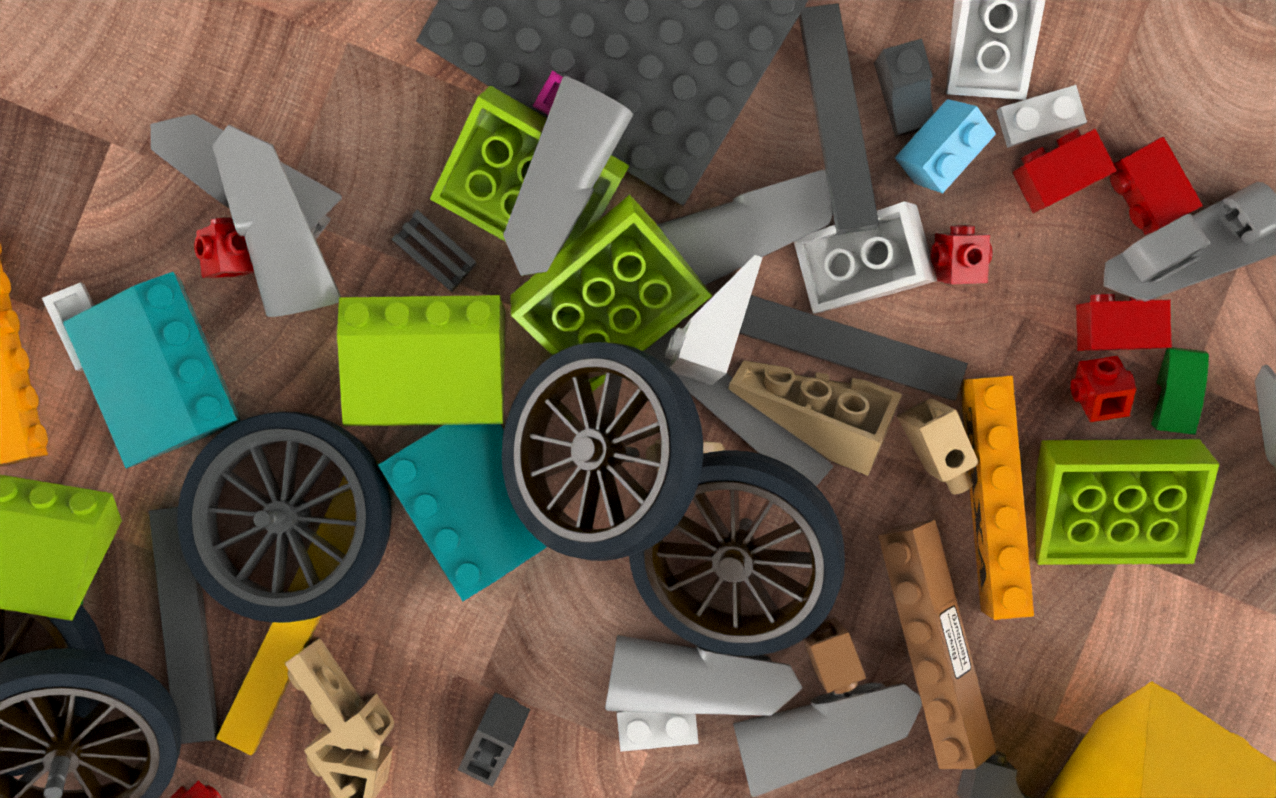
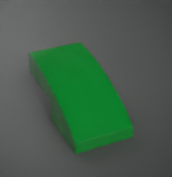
M1177 347L1166 348L1156 382L1162 389L1151 425L1156 430L1196 434L1207 385L1209 353L1206 351Z

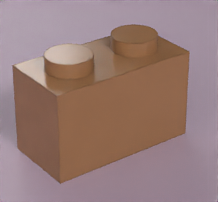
M836 617L822 622L814 632L803 639L815 674L827 693L832 691L836 694L849 692L858 686V681L866 679L851 636Z

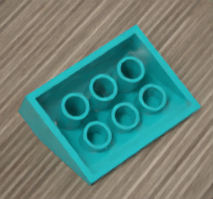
M173 271L132 286L63 322L126 469L225 430L241 421L183 283Z
M501 424L443 425L378 464L462 602L547 548L525 527L515 512L508 496L502 469L504 429Z

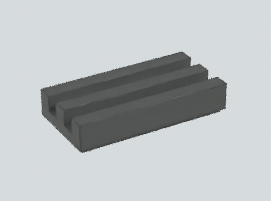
M416 210L412 215L413 218L402 226L403 229L399 234L396 233L392 240L447 289L453 292L477 265V262L421 212ZM421 223L466 264L459 268L416 230L418 225ZM411 235L455 274L453 279L450 280L405 240Z

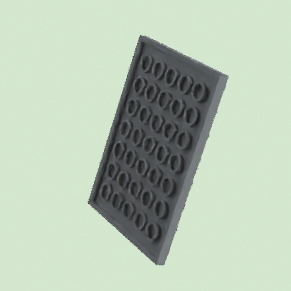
M439 0L416 42L487 86H493L548 118V115L534 108L533 104L552 71L562 77L568 76L624 105L633 113V117L611 155L630 165L627 172L684 206L809 0Z

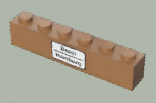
M936 520L899 525L878 535L938 766L939 769H976L996 752V747Z

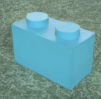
M947 99L896 155L895 159L914 184L944 193L996 133L977 106Z

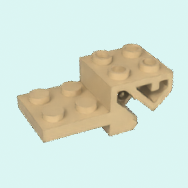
M319 638L285 663L289 669L288 677L291 683L299 691L303 690L311 701V711L314 717L321 724L327 725L304 750L307 754L308 766L316 776H322L330 788L331 798H376L389 776L393 748L382 746L381 744L394 727L393 717L377 693L363 702Z

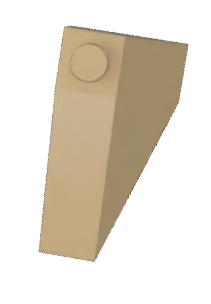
M750 361L742 362L728 388L830 461L867 476L877 458L902 396L898 392L862 379L852 378L850 383L829 380V374L818 372L812 378L795 375L787 367Z

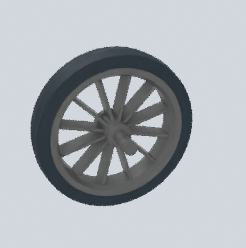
M285 411L267 413L247 418L228 427L213 438L196 457L187 473L180 493L177 515L178 535L184 558L192 574L202 588L218 603L230 611L253 620L277 623L304 621L326 614L341 606L353 597L372 577L382 560L390 536L391 499L388 485L376 459L352 433L329 420L312 414ZM287 441L281 492L262 447ZM299 443L319 450L323 455L294 495ZM251 453L271 499L232 472ZM332 460L342 471L348 484L306 502L304 498ZM226 480L264 506L263 511L218 507L220 494ZM346 491H352L356 520L311 516L310 508ZM217 513L254 516L253 520L256 527L221 543L217 526ZM310 522L355 526L352 542L346 555L308 527ZM266 529L268 533L242 570L239 571L231 562L224 549ZM300 534L340 562L337 568L321 582ZM277 538L272 589L253 582L249 579V576ZM289 541L309 585L307 589L284 591Z

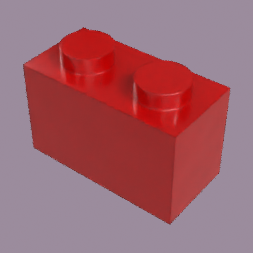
M1076 129L1056 140L1058 148L1046 153L1044 148L1041 147L1021 158L1024 165L1013 171L1012 174L1032 213L1040 211L1117 171L1096 129L1081 135L1079 129Z
M1164 136L1113 163L1117 171L1110 175V183L1114 190L1124 197L1130 208L1129 216L1131 221L1137 228L1142 229L1144 234L1155 232L1203 206Z
M1115 294L1090 295V302L1076 305L1077 351L1172 348L1171 299L1155 300L1154 298L1145 302L1129 296V301H1115Z

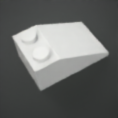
M954 0L946 93L950 95L1026 100L1045 0Z
M904 201L877 210L879 226L875 230L836 234L835 225L817 230L794 242L813 314L898 293L937 281L917 205Z
M754 255L690 319L683 329L677 328L675 335H672L665 353V358L671 359L669 368L674 373L709 385H713L727 373L763 257Z

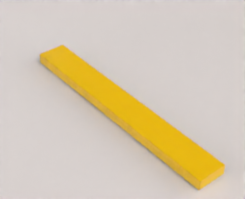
M345 476L343 477L339 487L348 484V481ZM349 490L334 497L324 517L356 520L352 491ZM321 523L316 533L346 555L352 542L355 526ZM311 542L307 552L321 582L337 568L340 562ZM301 566L288 591L309 588ZM321 616L297 622H272L216 739L250 756L256 752L290 682L288 677L289 669L285 663L307 647Z

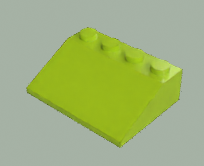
M489 86L478 96L430 200L505 241L503 234L547 118L493 86ZM612 155L610 156L593 186L594 191L559 254L600 220L630 165Z
M628 195L557 255L547 272L535 274L510 295L511 316L553 356L569 347L592 342L624 344L644 351L711 298L712 295L653 219L631 195ZM606 375L589 379L592 392L605 382Z
M500 295L339 297L337 345L342 423L344 426L503 424L505 309Z
M1200 439L1042 440L1036 470L1037 564H1194L1219 462Z
M0 475V609L73 620L122 522L112 493Z

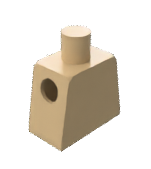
M930 398L897 416L924 469L941 482H946L951 494L954 495L963 493L973 486L967 471L978 464V460L956 409Z

